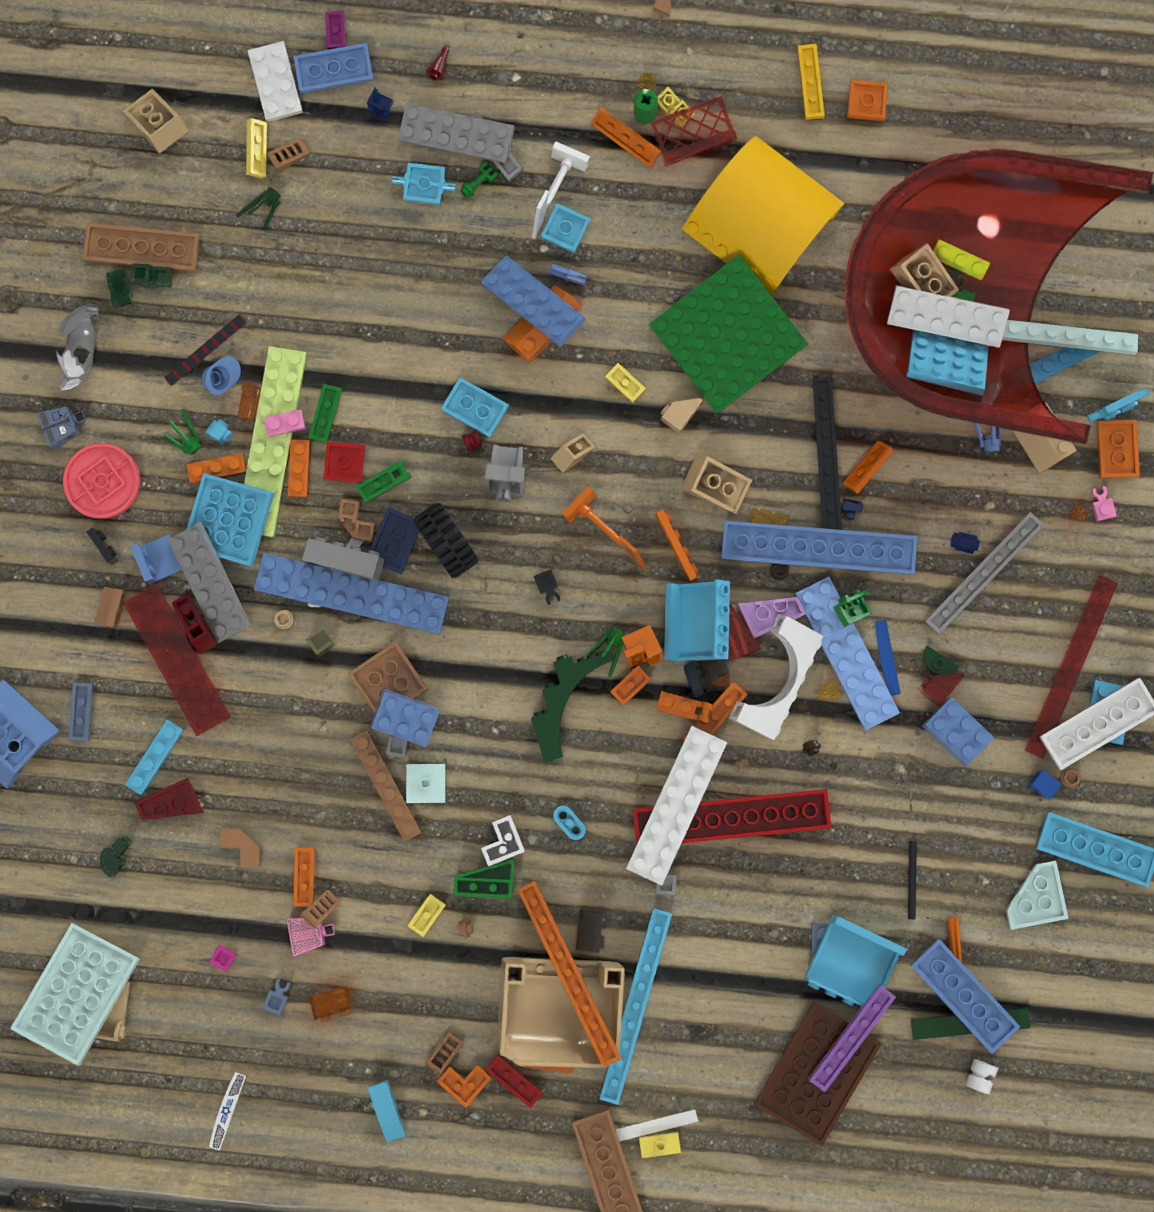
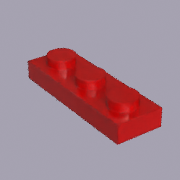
M499 1054L486 1068L490 1075L530 1109L543 1094V1091Z

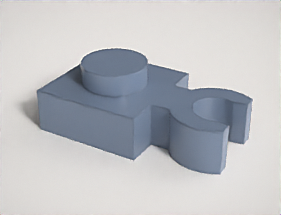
M278 978L275 982L276 991L269 990L262 1009L279 1016L282 1015L289 998L284 995V992L291 987V982H287L286 987L282 988L280 986L281 978Z

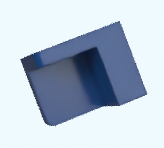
M1039 770L1028 786L1045 800H1050L1061 787V783L1046 771Z

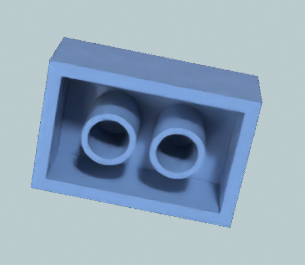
M383 688L370 726L374 730L427 747L440 711L436 706Z
M952 697L947 698L921 725L963 766H968L994 738Z

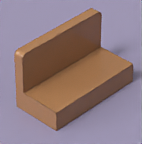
M104 587L94 622L117 629L127 592L116 588Z

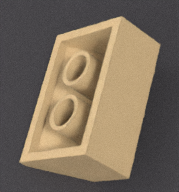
M928 243L908 254L890 268L902 287L949 297L959 290Z
M1047 402L1009 425L1039 474L1077 451Z

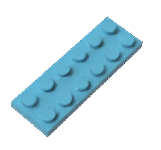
M1050 812L1046 813L1035 849L1129 882L1149 887L1154 872V848Z

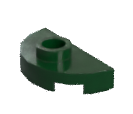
M929 646L925 647L923 652L925 666L932 673L948 675L959 668V666Z

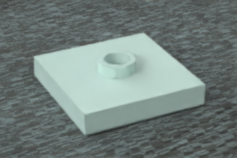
M406 764V803H446V764Z

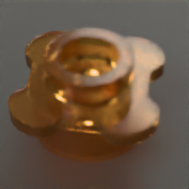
M1074 506L1073 509H1068L1072 519L1086 520V515H1089V512L1085 511L1084 507Z

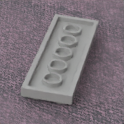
M406 103L398 141L507 164L515 126Z
M198 523L170 538L168 542L217 643L223 642L251 627L249 619L203 524Z

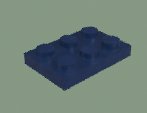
M389 507L370 550L380 553L379 556L385 559L383 568L402 575L420 531L415 526L413 517Z

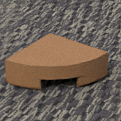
M656 0L652 10L670 17L671 2L670 0Z

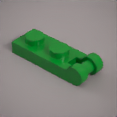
M403 461L393 464L356 486L366 504L412 478L410 473L406 472ZM398 471L400 476L395 479L392 473Z

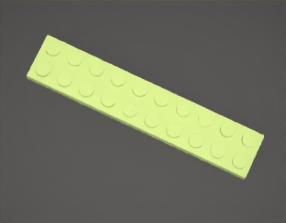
M269 346L244 485L274 493L262 536L274 538L293 432L268 437L264 417L297 410L307 353Z

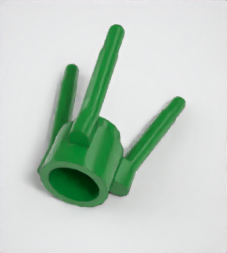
M182 409L181 412L193 438L191 436L186 437L171 419H168V423L183 439L182 444L168 434H165V437L185 454L188 453L191 456L202 447L200 445L202 441L197 436L185 410Z
M614 627L611 631H607L604 637L586 654L589 657L605 641L608 645L603 651L601 658L606 656L612 646L617 647L608 674L609 677L613 675L623 647L622 637L625 636L623 632Z

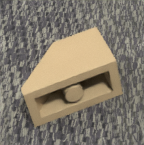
M697 398L676 401L670 406L666 405L661 412L663 415L661 421L680 434L701 406L703 400Z
M582 433L562 445L551 457V460L563 473L576 465L595 446Z

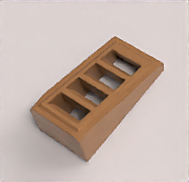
M298 138L267 154L279 173L310 155V152L302 139ZM297 145H299L302 149V153L298 152L296 148ZM293 149L296 155L292 156L289 150ZM287 153L289 159H285L283 154ZM279 156L282 159V162L280 163L277 160V157Z
M326 890L301 916L315 929L341 902L332 892Z
M448 1031L425 1062V1065L441 1076L464 1042ZM448 1039L451 1040L453 1043L457 1045V1047L454 1048L446 1041ZM443 1045L452 1051L451 1055L442 1049ZM438 1052L447 1058L446 1062L437 1056ZM435 1059L443 1066L441 1068L438 1067L432 1060Z

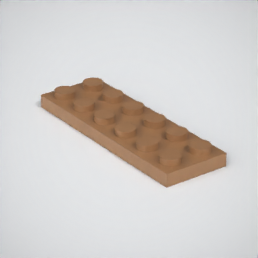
M87 223L83 261L196 272L200 234Z
M609 1109L572 1121L600 1211L643 1212Z

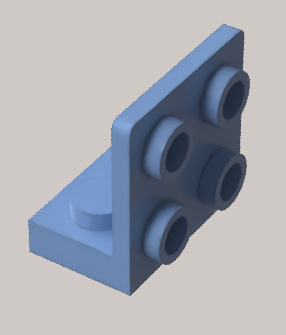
M166 535L143 546L139 544L130 546L143 579L148 584L182 571L168 542L172 538L171 535Z

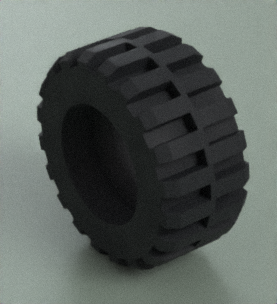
M441 503L433 504L414 518L415 526L452 578L459 577L478 563L479 558Z

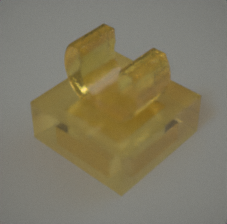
M833 680L822 684L825 690L817 693L820 700L828 697L830 702L841 698Z

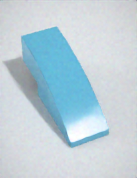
M385 1080L370 1085L368 1087L369 1094L386 1141L390 1142L405 1137V1130L389 1081Z

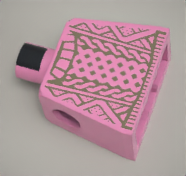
M303 917L287 919L293 956L325 945L324 937L335 935L333 923L322 925L321 922L314 929Z

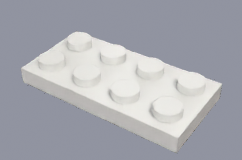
M284 41L248 50L266 121L270 122L303 113Z

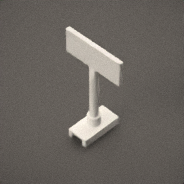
M555 142L551 158L560 161L561 168L549 191H545L536 208L532 233L533 239H536L544 223L546 209L553 200L567 171L574 167L585 172L588 168L587 163L590 156Z

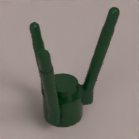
M269 187L237 213L236 216L240 217L252 208L248 212L251 215L263 203L268 207L272 205L264 223V227H267L276 208L280 205L278 200L281 196L276 190Z

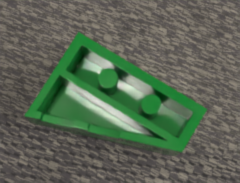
M515 859L454 876L453 896L513 899Z

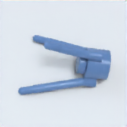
M970 411L980 441V448H984V452L1000 451L1004 414H1000L997 435L995 416L991 417V435L985 436L984 440L974 411Z

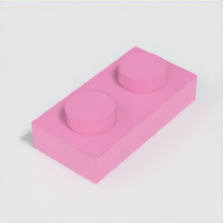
M301 409L264 417L268 437L306 429Z

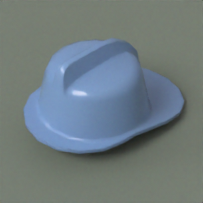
M231 356L219 359L203 371L201 386L208 389L213 395L225 393L239 380L241 375L239 362Z

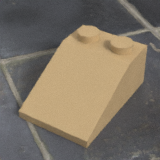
M153 89L123 111L159 154L189 131L180 116Z
M697 454L681 489L737 515L752 480L708 456Z

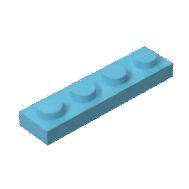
M166 720L125 786L143 795L184 732V729L170 720Z

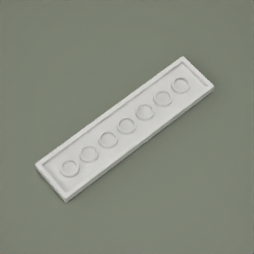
M691 726L626 869L655 883L663 884L725 749L726 741Z

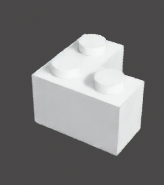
M511 815L492 822L499 841L481 848L488 866L525 852Z

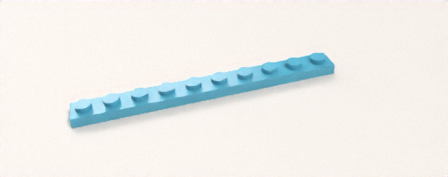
M653 908L621 1020L620 1055L622 1059L608 1066L600 1100L619 1105L672 913Z

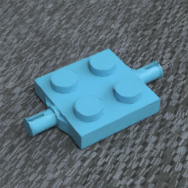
M408 163L407 172L404 177H392V184L403 185V201L441 206L444 190L456 192V184L445 183V167Z
M1144 388L1101 410L1098 409L1096 412L1087 415L1088 421L1090 423L1102 419L1108 421L1120 414L1121 411L1125 413L1138 405L1137 401L1141 398L1148 396L1149 391L1147 388Z

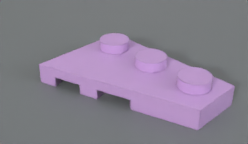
M798 597L737 604L753 639L769 632L778 614L788 616L793 620L806 615Z

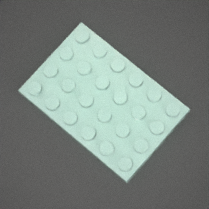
M71 923L10 1029L80 1066L140 959Z

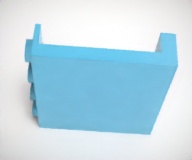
M715 579L714 582L666 584L664 660L681 662L728 659L730 581Z
M832 914L804 979L809 981L808 986L817 990L820 987L824 988L827 995L834 998L839 995L843 997V1002L851 1006L856 1003L862 1007L878 984L884 988L886 987L899 956H904L907 949Z

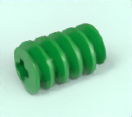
M642 89L636 93L634 98V115L639 123L649 124L656 118L658 98L653 91Z

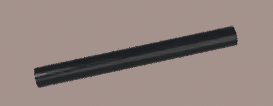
M909 841L908 919H916L917 841Z

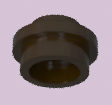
M773 564L770 568L771 577L778 581L786 579L789 574V567L787 565ZM777 568H781L783 570V573L781 575L776 573Z
M810 740L802 745L803 753L808 754V756L817 754L821 748V744L817 740Z

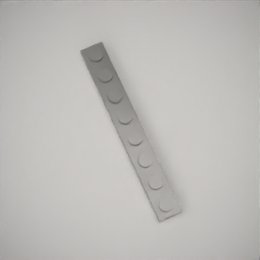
M1029 512L924 622L939 635L1030 541L1044 524Z

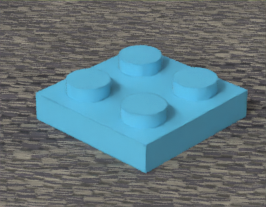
M556 203L541 234V239L575 254L591 218Z

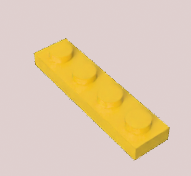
M817 44L799 45L797 51L805 120L822 119L825 114Z

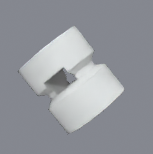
M973 1059L970 1068L972 1074L968 1075L965 1085L977 1091L990 1094L993 1086L991 1079L996 1077L998 1067L978 1059Z

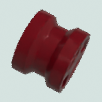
M473 430L471 434L461 435L468 452H471L473 448L482 447L476 430Z

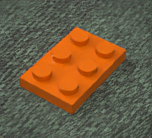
M1137 420L1096 422L1100 478L1139 477Z

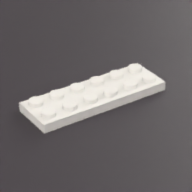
M896 285L887 324L1000 348L1010 310Z
M1137 678L1039 736L1058 769L1062 770L1154 715V700L1142 680Z

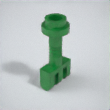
M485 161L478 167V171L481 174L469 184L464 183L461 185L460 191L466 198L472 197L474 195L473 190L484 180L491 184L499 177L500 173L498 171L491 175L495 170L493 166L486 170L490 165L488 161Z

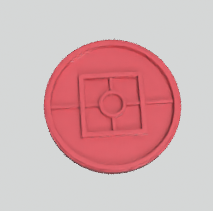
M96 443L79 450L69 460L63 475V488L69 503L83 515L94 519L113 518L129 509L138 496L141 483L140 472L134 459L122 448L108 443Z

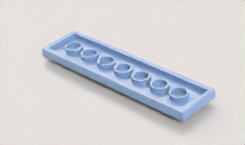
M830 577L795 593V597H798L806 613L805 616L812 630L823 635L821 647L864 730L866 731L899 714L900 712L854 623L844 627L833 609L834 606L839 604L838 599H840V596Z

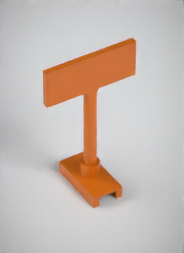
M588 486L562 512L565 519L571 524L580 514L585 518L588 517L608 537L623 547L628 557L645 570L647 567L637 549L622 536L615 533L592 512L593 509L589 505L597 496Z

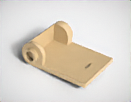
M129 981L122 990L96 1039L120 1042L122 1038H125L127 1033L125 1019L130 990Z

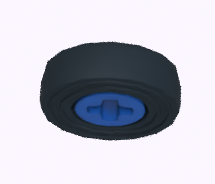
M693 662L685 664L684 671L693 696L703 695V686L695 664Z

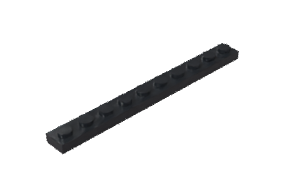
M832 377L813 378L822 528L842 530Z

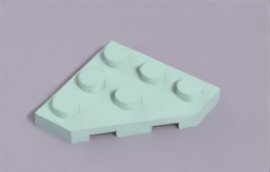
M1056 861L1034 865L1006 908L1010 930L1069 919Z

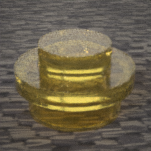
M650 73L641 74L637 81L639 89H649L652 91L656 86L655 77Z

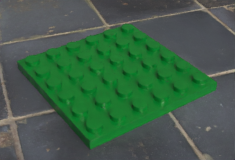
M740 254L649 324L716 414H719L808 346L806 340Z

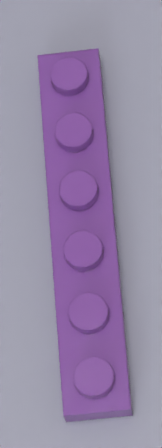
M878 984L809 1076L808 1080L824 1092L828 1089L894 1001L895 995Z

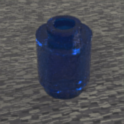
M960 531L958 533L953 532L950 541V547L954 548V550L970 554L978 551L980 545L977 535Z

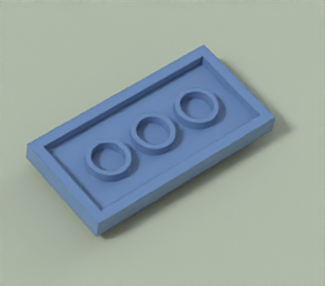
M367 43L293 56L300 94L374 81Z

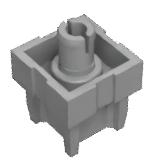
M494 444L491 464L486 465L485 484L486 492L497 493L495 499L498 502H502L503 494L504 503L511 501V495L524 496L525 468H523V447L508 448Z

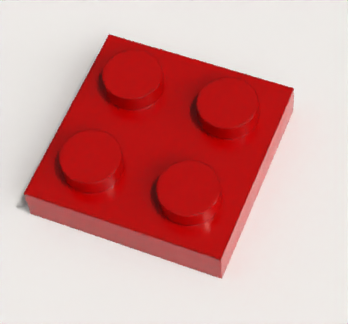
M327 442L323 479L326 481L362 483L365 445Z

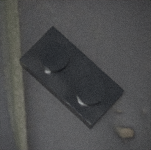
M93 527L86 531L106 562L111 565L118 561L115 557L117 552L111 545L108 546L104 540L107 538L104 533Z

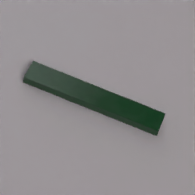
M1028 1008L1005 1010L1020 1026L1019 1029L1031 1028ZM956 1015L910 1019L913 1040L972 1034Z

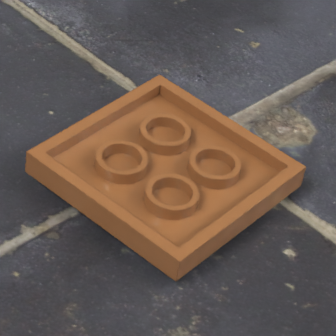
M396 641L348 673L373 712L376 710L383 688L413 699L428 690Z

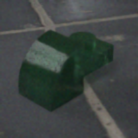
M132 263L130 282L146 288H171L174 269L171 267Z
M125 269L106 273L107 286L110 290L113 308L132 304L131 297H133V293Z
M128 837L118 838L112 845L113 850L107 847L101 852V868L110 878L115 877L127 862L121 856L133 842Z

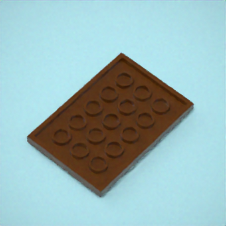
M813 1001L755 1100L754 1105L820 1146H823L882 1043L867 1035L824 1092L811 1083L808 1078L849 1023Z

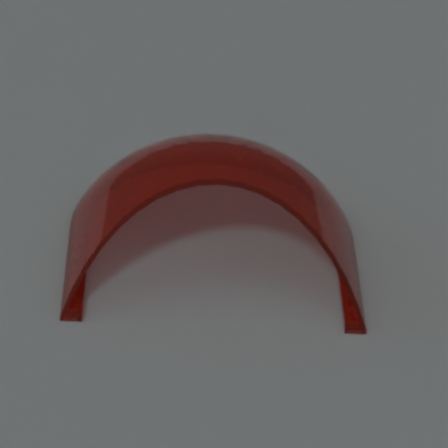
M976 149L966 153H955L928 163L927 166L910 173L902 182L895 187L893 186L873 208L868 219L861 226L862 228L853 243L848 259L844 294L846 315L852 337L863 360L887 388L905 401L930 413L1087 445L1091 425L1058 419L1049 410L1040 396L1030 367L1028 343L1002 340L1000 348L988 347L986 382L983 396L907 377L913 329L887 324L896 285L901 286L890 268L926 243L933 250L937 240L940 239L990 263L981 281L941 262L958 288L969 290V293L975 294L974 302L1009 309L1007 320L1030 322L1035 301L1044 279L1068 242L1090 219L1119 196L1128 191L1149 193L1154 172L1016 150Z

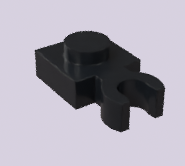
M551 569L533 576L540 594H547L546 603L548 605H551L549 601L551 596H555L557 601H560L559 594L553 590L558 588Z

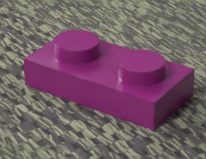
M344 11L325 12L327 49L346 47Z

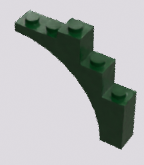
M603 651L595 653L596 657L590 659L588 656L577 659V663H574L572 656L568 657L567 654L556 658L557 661L554 662L560 684L556 685V682L545 685L546 689L542 690L549 712L545 713L542 710L533 713L534 717L531 718L545 763L563 757L560 744V724L569 696L586 675L599 666L613 661L611 652L607 653L604 658H601Z

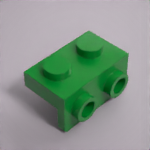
M859 589L851 593L850 597L845 595L838 599L839 604L834 606L833 609L844 627L872 614L863 596L870 593L868 589L862 592Z

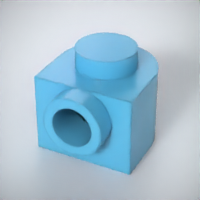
M220 419L218 421L213 420L205 431L208 436L222 445L232 436V432L227 428L228 425Z

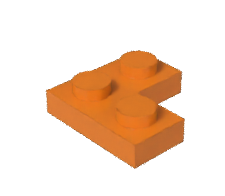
M477 1064L464 1079L455 1069L449 1066L436 1082L466 1108L492 1079V1076Z

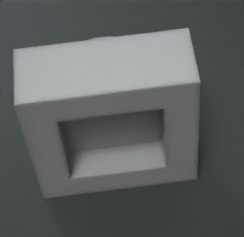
M389 736L386 755L406 758L408 741Z
M667 874L662 885L656 883V894L676 895L677 875Z

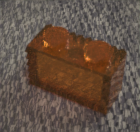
M349 985L309 997L314 1020L320 1019V1022L331 1020V1016L339 1014V1017L351 1014L350 1010L354 1009Z

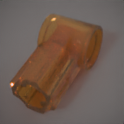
M247 381L241 387L242 395L237 417L254 420L261 389L256 383ZM254 386L255 393L253 395H248V388Z

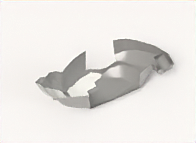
M86 304L78 307L67 315L59 326L58 330L62 334L67 335V346L62 354V358L56 351L58 362L63 369V373L59 378L61 390L72 389L86 380L92 370L96 333L91 319L98 317V305ZM79 344L90 352L84 364L79 363L78 357L74 356V351Z

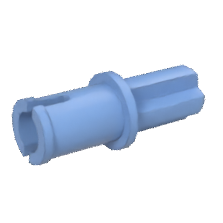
M552 264L549 271L550 275L566 280L565 282L569 281L581 285L582 287H584L587 275L575 272L572 268L567 269Z

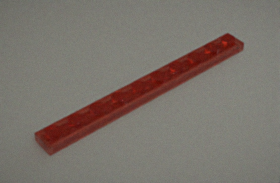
M1098 576L1025 747V752L1044 759L1047 749L1039 736L1058 726L1118 583Z

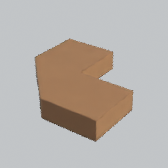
M341 498L338 512L339 520L354 540L372 543L376 524L357 520L361 502Z
M241 828L221 829V848H240V868L260 867V847Z

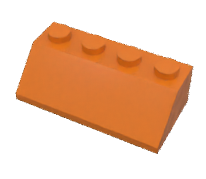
M555 285L550 289L579 313L582 311V305L568 292ZM524 318L502 338L529 365L552 342Z

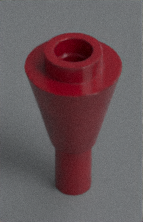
M443 47L439 57L426 70L431 80H443L445 59L449 49Z

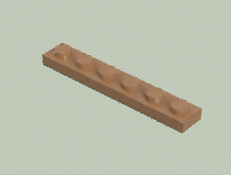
M365 731L350 739L403 841L406 842L421 834L419 826L369 732Z

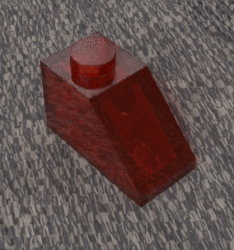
M963 673L937 675L931 678L927 677L921 684L922 690L920 693L935 705L941 706L965 675Z

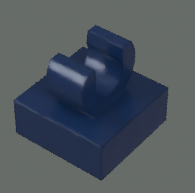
M843 498L842 508L847 510L846 519L854 520L856 512L862 513V501Z

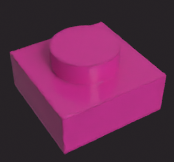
M220 944L209 962L227 972L237 954Z

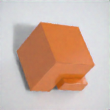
M650 625L622 637L625 648L624 654L630 669L647 661L650 667L664 661L663 652Z

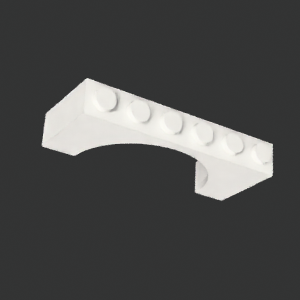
M779 614L770 632L781 640L788 653L789 674L787 681L779 694L768 702L748 705L737 701L729 716V719L771 740H775L779 735L780 727L789 714V708L797 697V691L805 680V674L812 665L813 657L821 647V640L823 638V635L788 616Z

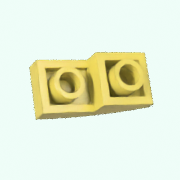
M666 87L657 96L658 106L680 127L695 114L683 100L680 101L669 87Z

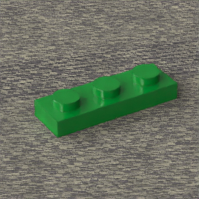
M323 384L308 437L310 440L327 444L342 394V388Z

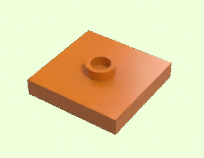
M850 80L847 118L884 121L888 83Z

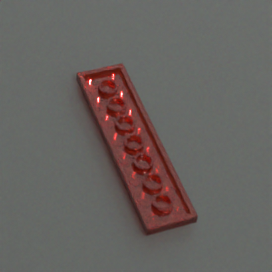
M155 584L123 602L195 735L200 736L230 719L231 715L159 585Z

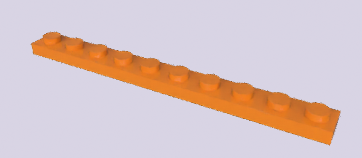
M533 881L518 889L520 897L603 1068H606L621 1060L622 1057L537 883Z

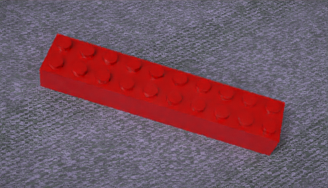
M827 789L700 802L682 843L832 828ZM654 807L632 809L636 846Z

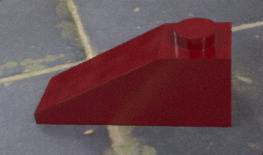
M189 593L172 602L191 644L200 654L217 645Z

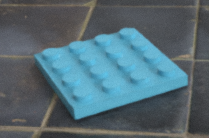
M913 329L907 377L983 396L989 345Z
M203 473L187 529L202 523L218 557L253 567L274 493Z

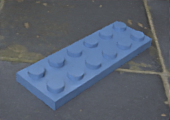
M507 255L481 281V284L559 347L586 321L581 313Z
M940 939L932 943L910 964L915 972L991 1054L1020 1028L1016 1021Z

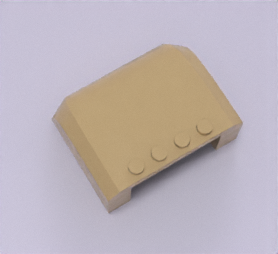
M502 958L498 1014L500 1055L522 1066L602 1067L551 959ZM574 960L620 1053L625 968L618 962Z

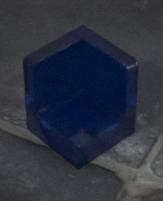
M374 87L367 101V106L370 112L386 119L394 101L380 94L379 89Z

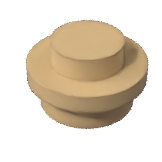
M286 610L277 612L274 617L275 625L280 629L290 628L294 621L293 615Z

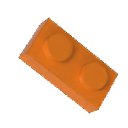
M637 666L610 693L624 706L651 678Z

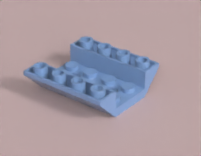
M5 680L0 682V783L8 789L21 775L19 771L43 745H48L60 730ZM13 741L19 743V749L16 752L10 749V744Z

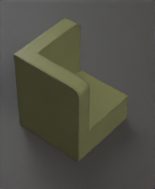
M324 630L311 639H306L312 650L319 657L335 646Z

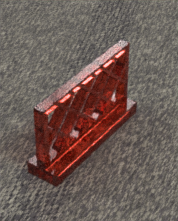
M721 96L651 122L665 167L732 143L737 139L736 132L733 130ZM717 102L721 108L719 115L708 111L710 106ZM700 110L705 113L701 122L691 118L693 111ZM707 114L717 119L713 128L703 123ZM681 116L687 119L684 128L673 124L676 117ZM689 120L699 125L696 134L685 130ZM718 120L726 123L727 131L720 132L715 129ZM665 123L670 126L666 135L658 131L657 124ZM701 126L711 130L709 137L704 139L697 135ZM671 127L682 131L678 141L668 136ZM683 133L694 137L691 144L686 145L680 142ZM666 139L676 143L674 150L665 151L664 143Z

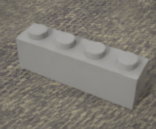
M316 537L315 540L308 538L302 558L303 561L379 581L385 560L379 556L380 553L371 550L368 553L361 552L362 549L351 546L349 549L344 547L345 544L333 541V544L326 543L327 540Z

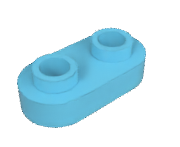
M559 806L555 809L553 814L554 820L567 836L573 840L581 839L585 835V826L573 811L567 806ZM566 812V819H561L559 814ZM573 827H579L580 831L578 834L572 832Z

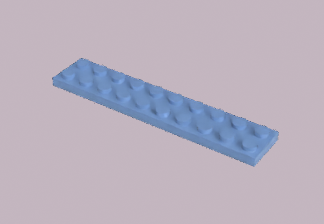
M724 521L721 560L914 575L918 536Z
M263 553L254 588L255 591L439 635L441 634L449 601L447 596L380 580L374 581Z

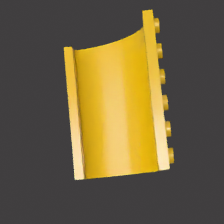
M755 135L718 175L683 225L682 230L726 264L740 254L772 296L805 249L827 222L835 218L845 203Z

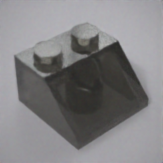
M726 660L694 661L696 669L701 670L702 676L699 677L702 686H706L707 693L730 687V672Z

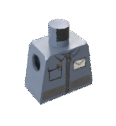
M68 407L36 413L47 443L53 450L79 436L80 431L77 425L87 422L83 411L73 414Z

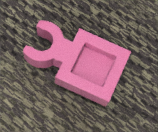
M1106 486L1101 487V495L1097 494L1096 488L1091 490L1092 497L1097 501L1092 503L1096 522L1117 516L1112 498L1106 499Z

